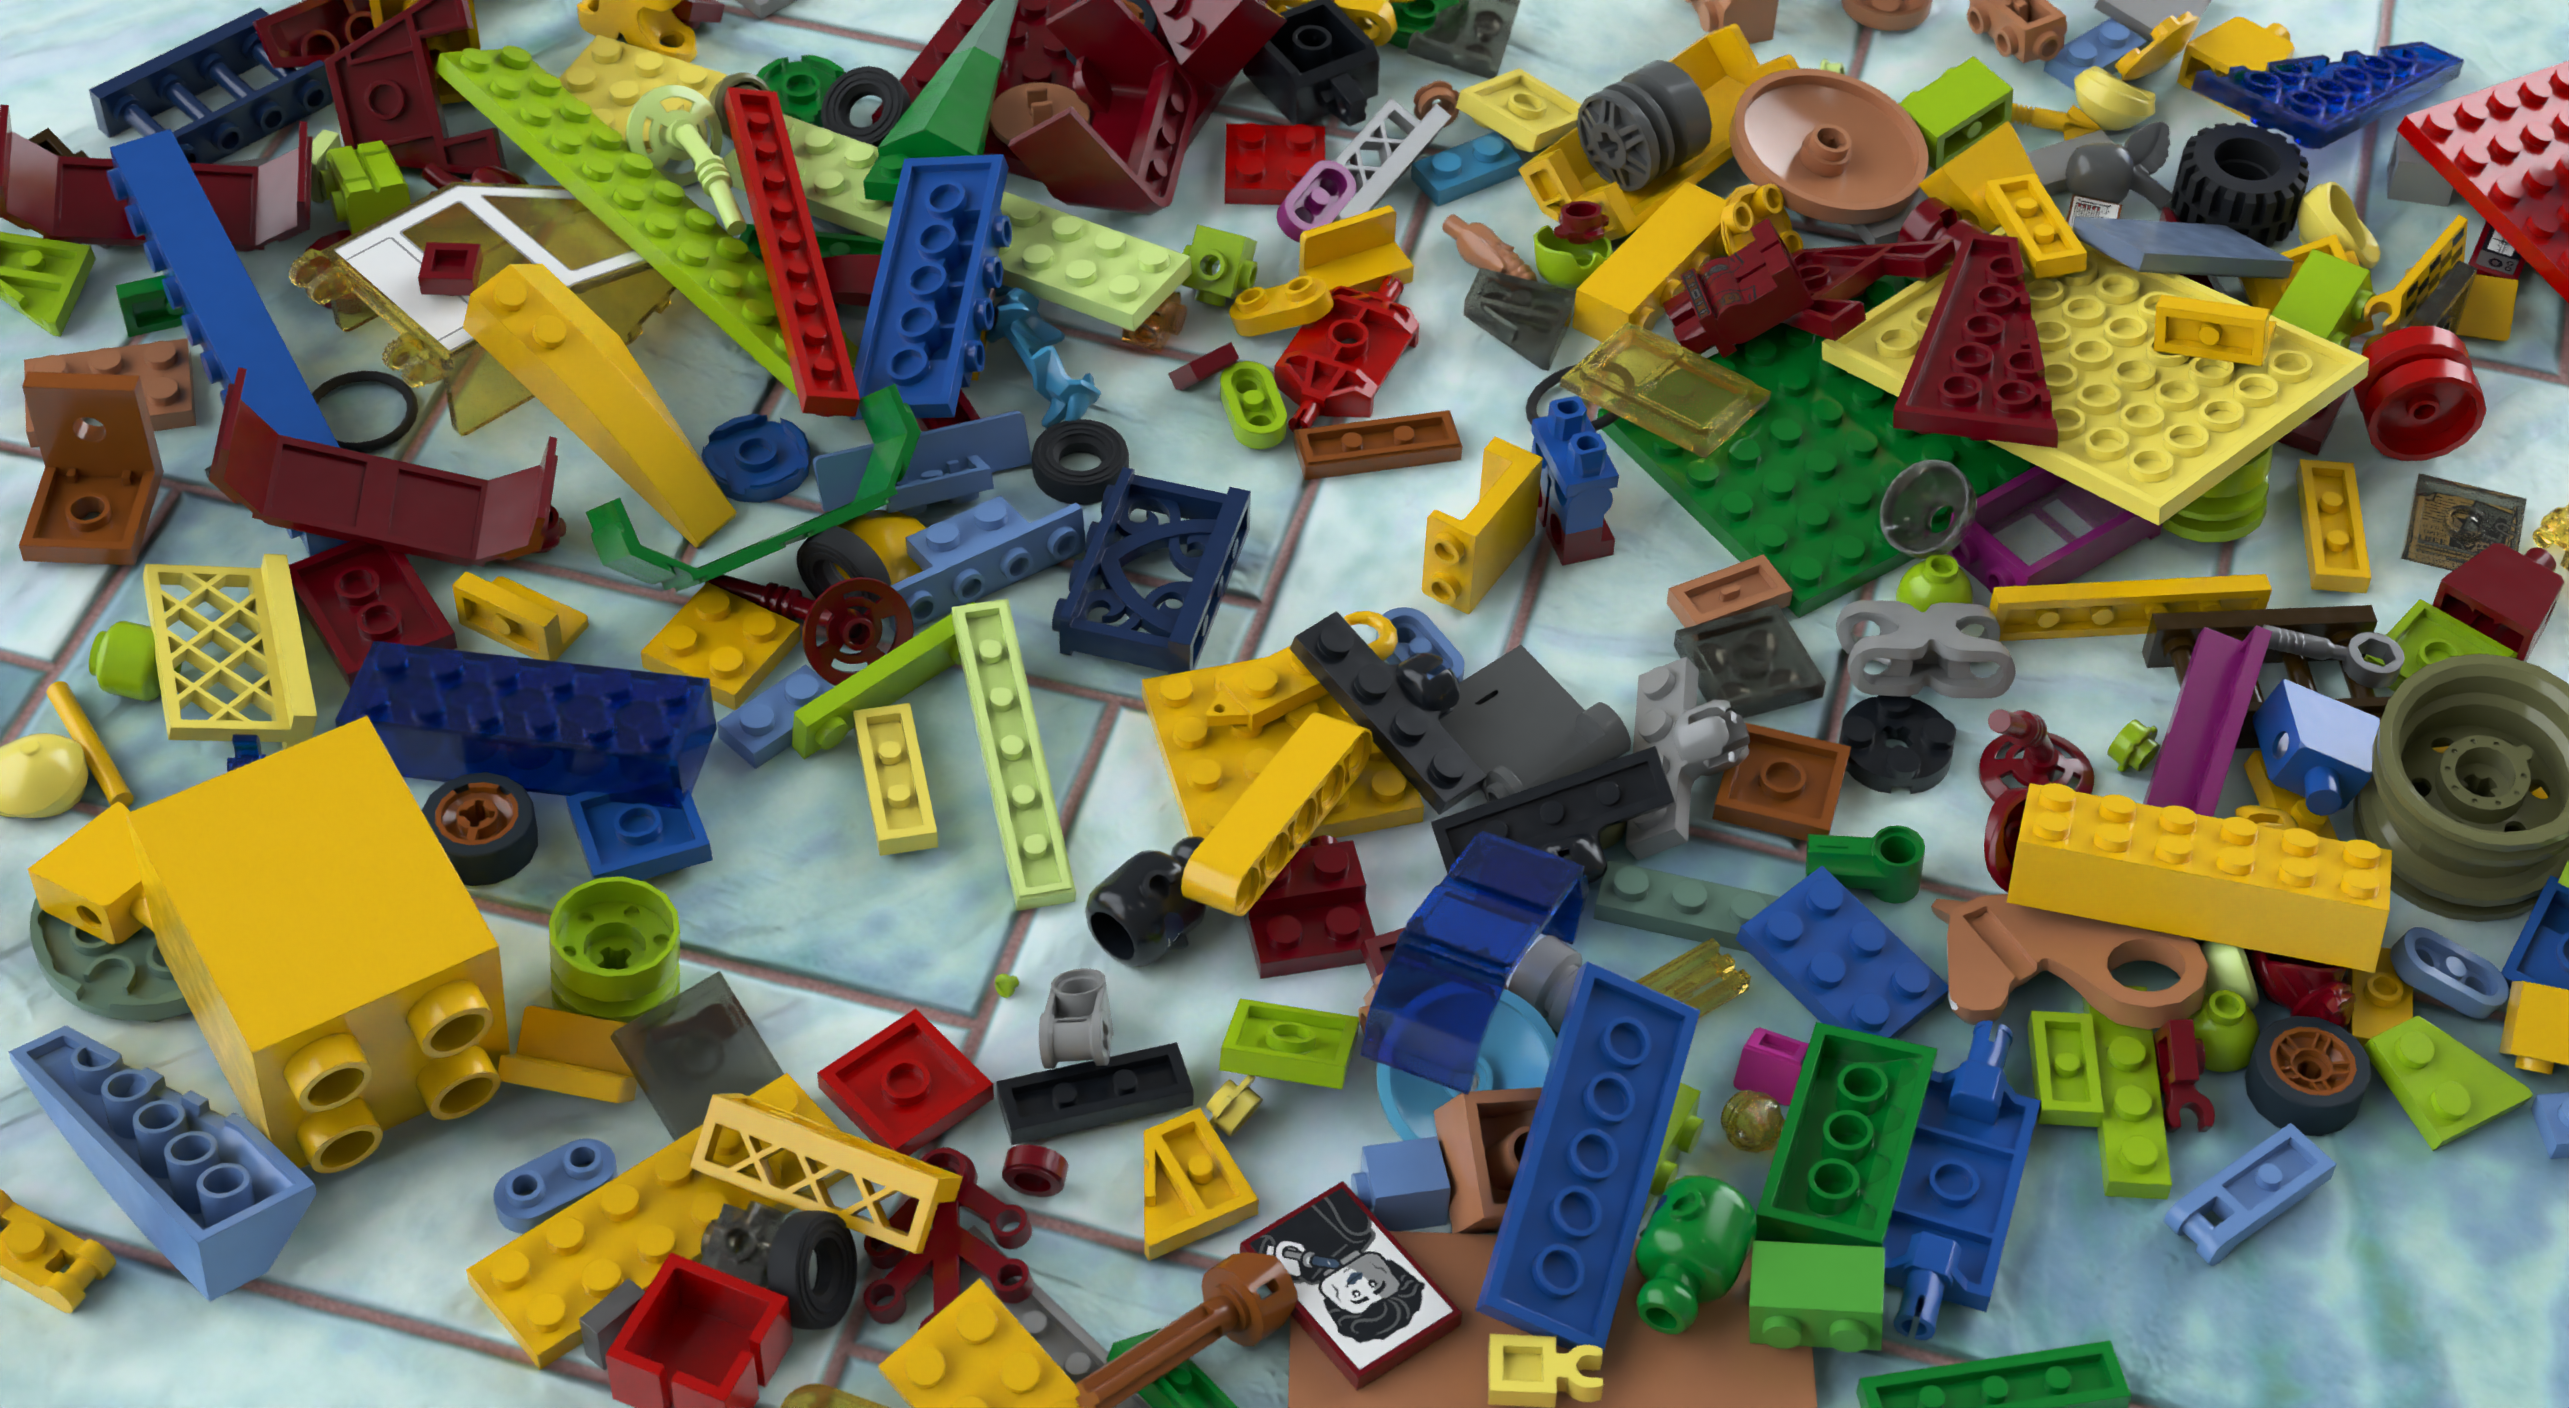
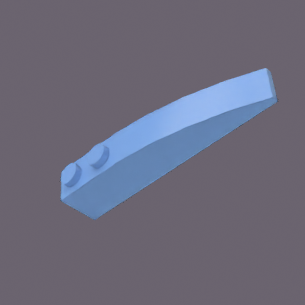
M67 1025L9 1051L12 1064L79 1158L139 1230L209 1302L270 1270L317 1193L315 1184L249 1120L234 1112L225 1117L211 1110L209 1100L192 1090L182 1095L166 1086L163 1075L147 1067L143 1070H137L123 1064L122 1054Z

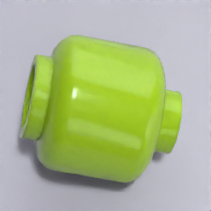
M119 621L113 624L107 632L100 631L97 634L90 651L89 671L91 675L96 676L98 685L103 691L145 702H150L161 695L155 658V640L151 626ZM182 663L178 665L176 668H174V671H176L179 674L181 672Z

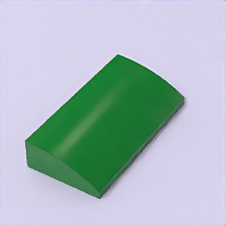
M1816 1022L1756 1212L1757 1234L1755 1241L1883 1247L1936 1062L1937 1048Z

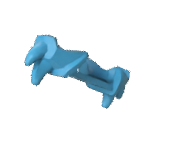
M1015 287L994 307V316L996 318L992 329L986 335V340L994 343L1006 337L1032 374L1033 388L1051 403L1050 408L1041 420L1043 427L1048 429L1060 423L1064 418L1065 421L1081 419L1086 413L1087 408L1098 400L1101 392L1094 386V378L1090 373H1086L1082 380L1072 379L1065 373L1062 361L1055 347L1052 346L1064 340V333L1042 319L1037 311L1039 300L1026 290Z

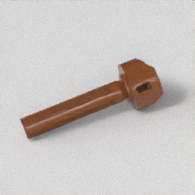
M1244 1252L1227 1257L1204 1274L1201 1285L1203 1303L1076 1384L1080 1393L1076 1397L1080 1408H1114L1225 1335L1231 1341L1241 1346H1255L1281 1328L1292 1313L1298 1300V1295L1291 1275L1282 1262L1274 1255ZM1267 1283L1268 1289L1275 1292L1261 1300L1257 1289Z

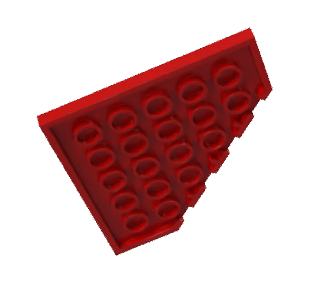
M2569 60L2406 115L2398 126L2397 131L2569 303Z

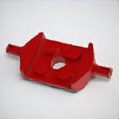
M1393 276L1385 277L1377 292L1369 290L1368 293H1364L1342 285L1330 290L1334 305L1329 313L1315 322L1302 325L1274 366V380L1277 388L1299 406L1293 417L1288 421V427L1293 433L1294 430L1300 428H1311L1316 419L1321 415L1325 417L1370 418L1373 413L1374 396L1407 346L1415 348L1418 344L1419 322L1409 307L1394 303L1399 294L1404 290V285L1399 278L1395 277L1392 282ZM1347 338L1355 339L1358 341L1352 344L1341 343L1345 341Z

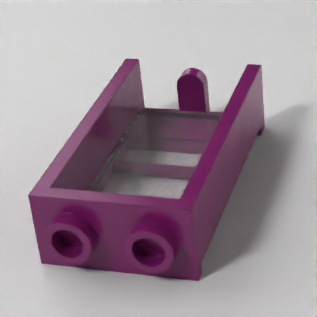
M2035 466L1952 512L1944 552L1957 561L1958 566L1963 567L1993 594L1994 587L2067 584L2143 539L2149 538L2152 540L2159 536L2163 523L2158 526L2039 466Z

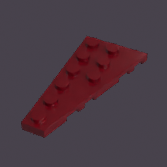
M1965 232L1893 409V428L1913 430L1920 434L1937 433L1962 436L1976 441L1995 440L2058 448V427L2056 419L2053 418L2050 389H2047L2045 366L2035 320L2032 319L2031 300L2029 292L2026 291L2025 272L2017 237Z

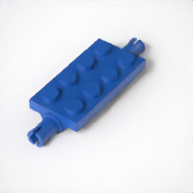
M1987 1020L1976 1024L1973 1030V1039L1968 1058L1960 1064L1959 1068L1946 1073L1932 1072L1883 1244L1885 1248L1884 1283L1904 1288L1898 1312L1894 1317V1328L1901 1335L1908 1337L1913 1318L1915 1316L1919 1317L1920 1320L1915 1335L1916 1340H1928L1934 1336L1942 1300L1987 1312L2041 1100L2017 1094L2007 1082L2003 1069L2009 1047L2013 1042V1033L2009 1027L1999 1023L1995 1041H1989L1994 1021Z

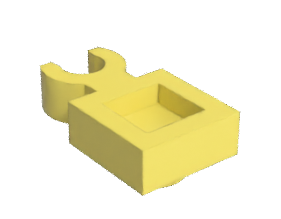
M1490 1334L1488 1345V1405L1555 1408L1557 1391L1566 1392L1569 1396L1581 1402L1599 1401L1602 1397L1603 1378L1584 1377L1579 1371L1600 1370L1603 1349L1593 1345H1581L1573 1348L1568 1353H1556V1337Z

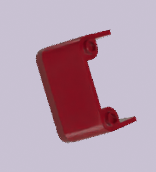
M1081 0L1047 19L1045 26L1077 59L1074 69L1073 87L1078 98L1095 111L1092 125L1090 126L1071 106L1009 141L1008 147L1046 186L1051 196L1066 205L1152 215L1172 203L1198 105L1197 89L1190 75L1121 0Z

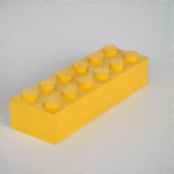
M2030 783L2006 903L2375 973L2390 911L2392 850L2379 848L2376 844L2366 840L2340 841L2319 837L2315 833L2301 828L2281 830L2259 826L2251 820L2241 817L2221 819L2196 814L2182 806L2162 808L2135 803L2132 799L2122 795L2112 794L2102 797L2075 792L2072 788L2063 784L2051 783L2043 786Z

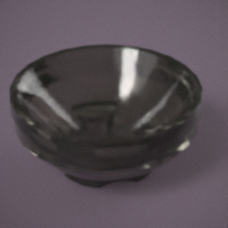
M1934 459L1914 463L1904 469L1892 481L1883 497L1880 509V526L1884 537L1891 546L1903 554L1914 558L1927 559L1931 555H1944L1963 541L1975 519L1977 500L1973 485L1961 470L1949 462ZM1951 505L1954 510V519L1951 525L1940 533H1933L1931 529L1933 515L1940 508Z

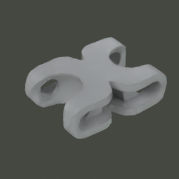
M1860 600L1846 605L1837 618L1836 633L1842 648L1849 654L1847 664L1853 685L1863 693L1884 696H1912L1918 694L1924 686H1928L1939 694L1951 698H1994L2003 695L2014 681L2016 674L2015 664L2009 650L1999 642L2000 626L1994 613L1986 606L1945 602L1933 604L1926 612H1920L1911 605L1899 601ZM1865 620L1873 621L1880 627V634L1876 636L1858 637L1851 631L1854 625ZM1970 624H1980L1985 628L1978 638L1962 633L1961 630ZM1871 660L1888 665V668L1880 674H1868L1863 670L1866 663ZM1992 661L2000 666L1995 674L1986 678L1976 677L1970 671L1971 662Z

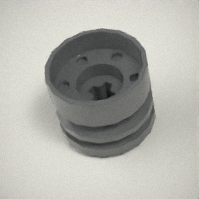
M1656 60L1624 76L1621 81L1610 84L1602 91L1587 97L1578 110L1577 128L1580 144L1588 161L1598 174L1608 183L1616 181L1621 190L1631 192L1641 189L1650 184L1654 179L1664 176L1669 169L1679 167L1700 155L1710 143L1712 123L1709 107L1704 96L1688 73L1674 63Z

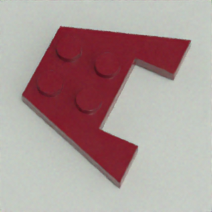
M419 0L324 60L344 146H352L355 150L359 144L382 140L387 145L397 166L425 169L429 163L434 162L448 172L473 174L477 168L489 165L507 169L498 128L485 129L449 138L426 39L474 29L467 0Z
M1954 239L1799 249L1792 253V256L1814 304L1781 323L1836 341L1866 321L1863 303L1848 299L1861 296L1866 292V287L1884 275L1929 278L1954 261L1956 256Z

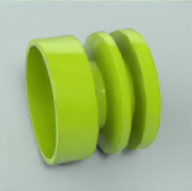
M2273 444L2166 520L2162 527L2181 538L2202 543L2228 542L2245 537L2260 527L2267 512L2266 496L2269 492L2267 475L2271 469Z
M627 877L596 878L572 888L556 903L549 919L553 1008L641 1025L646 1028V1035L650 1034V1030L660 1028L673 1016L680 998V926L678 911L665 893L647 882Z

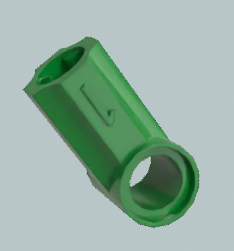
M1899 825L1883 828L1874 837L1808 834L1805 878L1823 866L1846 888L1869 889L1876 898L1883 902L1893 904L1905 903L1913 899L1920 889L1925 854L1924 840L1918 832L1909 827Z

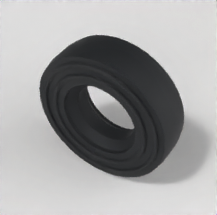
M873 66L858 67L841 75L826 92L821 107L822 123L824 129L878 147L911 106V101L905 87L890 72ZM870 95L882 99L883 112L876 123L865 128H858L851 124L850 111L859 99Z
M1077 419L1057 423L1040 434L1032 451V472L1038 487L1049 497L1068 504L1077 502L1079 505L1102 501L1107 485H1116L1122 468H1129V452L1123 437L1112 427L1094 420ZM1072 453H1089L1099 457L1101 463L1098 467L1090 470L1074 471L1063 467L1060 464V460L1062 457Z
M833 526L807 538L797 552L796 561L800 576L816 599L832 585L846 580L833 563L841 567L850 578H873L889 586L891 585L888 571L876 552L860 537L844 528ZM853 591L843 594L844 599L864 597L876 602L881 598L879 595L867 591ZM862 606L847 608L857 610L862 615L868 610V608Z
M827 1211L797 1212L783 1221L774 1236L768 1259V1288L773 1292L788 1297L792 1327L804 1330H821L833 1327L845 1316L854 1296L857 1281L855 1242L850 1229L846 1227L845 1221L838 1215ZM814 1250L817 1261V1274L812 1290L809 1280V1265Z

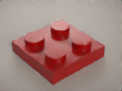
M1226 123L1224 204L1281 205L1286 196L1315 163L1325 160V126Z
M916 1008L817 1072L819 1089L873 1143L910 1156L994 1099L993 1083Z

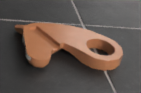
M2008 894L1980 896L1968 902L1936 899L1931 905L1934 914L1949 924L1947 933L1949 1003L1952 1011L1967 1024L1976 1025L1981 1021L1987 1020L1997 1021L2007 1006L2009 994L2042 971H2049L2063 979L2078 991L2093 1008L2121 1025L2147 1030L2161 1028L2168 1020L2187 1019L2201 1009L2207 989L2209 965L2199 945L2189 937L2006 903ZM2137 960L2154 961L2168 966L2181 979L2167 989L2154 992L2137 991L2123 986L2112 977L2111 972L2124 963Z

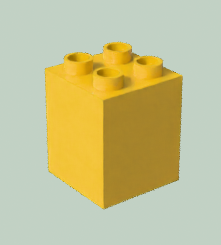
M368 716L126 813L157 946L247 1119L299 1169L311 1165L314 1171L324 1174L348 1169L366 1159L377 1149L383 1139V1131L430 1111L434 1118L439 1120L456 1119L482 1107L496 1094L501 1084L500 1076L497 1073L500 1056L510 1054L499 945Z

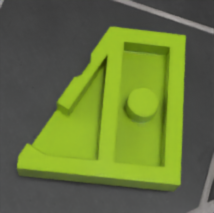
M0 232V299L51 335L61 337L96 260L91 246Z
M2419 1015L2372 1037L2363 1047L2371 1063L2433 1151L2523 1106L2534 1096L2527 1086Z

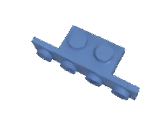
M1012 411L921 432L906 474L900 482L895 484L898 494L889 497L890 503L883 507L888 513L898 511L910 516L925 511L927 504L943 500L953 504L966 503L977 499L979 492L994 489L993 472L1032 463L1024 415L1020 411ZM874 443L816 456L813 459L821 508L824 512L834 510L854 501L874 448Z
M1000 495L905 537L907 554L923 571L890 586L906 601L911 611L914 628L952 612V607L974 602L1082 553L1085 550L1086 542L1083 509L1076 502L1028 523ZM891 616L889 617L890 628L895 632V618Z

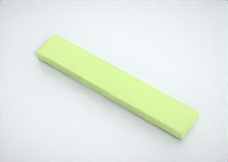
M1008 598L952 607L953 626L1016 910L1021 911L1075 902V885Z

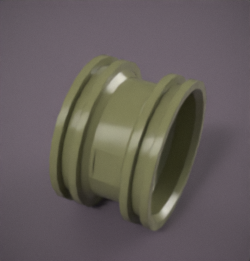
M2488 654L2449 657L2426 665L2404 680L2387 702L2372 745L2373 775L2353 800V828L2356 839L2366 840L2376 844L2379 848L2392 850L2391 890L2420 909L2446 918L2476 922L2508 919L2533 910L2549 876L2552 875L2559 879L2569 860V684L2539 666L2512 657ZM2449 746L2444 753L2433 750L2436 747ZM2542 787L2548 798H2537L2531 792Z

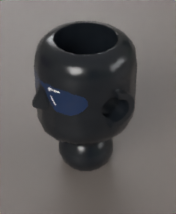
M1197 836L1183 838L1174 845L1170 855L1155 850L1141 851L1124 862L1093 889L1085 908L1088 928L1100 947L1113 959L1128 966L1143 967L1158 960L1169 950L1184 949L1189 945L1186 935L1202 922L1206 905L1185 898L1182 895L1181 883L1184 869L1190 856L1204 838Z

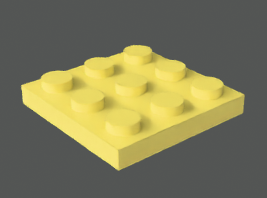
M597 35L560 76L559 80L568 92L576 99L589 105L592 113L608 127L617 130L626 142V126L630 112L636 102L648 91L665 85H681L699 92L709 101L713 88L722 79L727 77V74ZM674 97L662 100L660 104L666 112L672 110H685L689 112L692 102ZM646 118L643 126V142L649 154L653 151L649 141V127L652 120Z

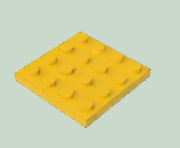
M1264 658L1142 679V698L1188 837L1197 836L1205 839L1313 712H1319L1355 725L1358 724L1329 693L1253 731L1247 725L1206 726L1205 713L1220 692V679ZM1372 742L1370 757L1364 770L1304 844L1312 838L1321 835L1339 838L1423 822L1424 805L1420 794L1377 745Z

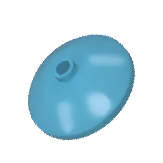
M1461 982L1431 990L1414 1000L1398 1015L1389 1028L1380 1048L1376 1074L1378 1095L1384 1114L1402 1141L1437 1136L1433 1111L1464 1092L1455 1083V1076L1459 1071L1467 1070L1476 1076L1477 1087L1474 1091L1543 1087L1557 1039L1547 1021L1531 1004L1520 996L1501 987L1486 983Z

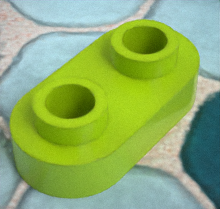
M1240 361L1225 368L1220 376V398L1235 438L1241 444L1254 449H1267L1281 443L1286 436L1287 412L1271 371L1264 365L1252 361Z

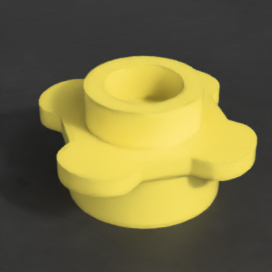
M1248 1075L1239 1086L1229 1079L1213 1095L1206 1105V1108L1213 1115L1209 1121L1213 1129L1218 1126L1231 1137L1257 1110L1263 1099L1249 1088L1256 1079L1255 1076Z

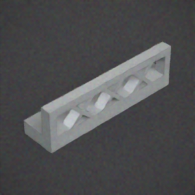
M1390 98L1334 160L1351 172L1356 182L1357 193L1340 211L1333 222L1373 210L1412 166V163L1432 143L1451 118V115L1438 104H1435L1425 117L1419 121L1395 100ZM1387 118L1408 134L1404 140L1389 139L1387 137L1384 124ZM1360 150L1378 151L1381 166H1363Z

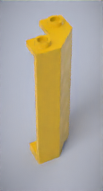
M1735 23L1704 35L1668 62L1674 63L1688 73L1704 96L1709 107L1712 123L1710 143L1700 155L1679 167L1669 169L1664 176L1654 179L1650 184L1641 189L1629 192L1621 190L1616 181L1608 183L1588 161L1580 144L1577 127L1518 170L1539 208L1545 215L1558 222L1561 208L1565 204L1575 201L1593 202L1600 205L1602 214L1609 217V225L1603 227L1604 237L1612 241L1627 236L1641 226L1686 181L1696 185L1734 156L1730 145L1729 130L1740 97L1751 84L1766 75L1782 70L1800 69L1792 55L1787 54L1760 65L1747 39Z

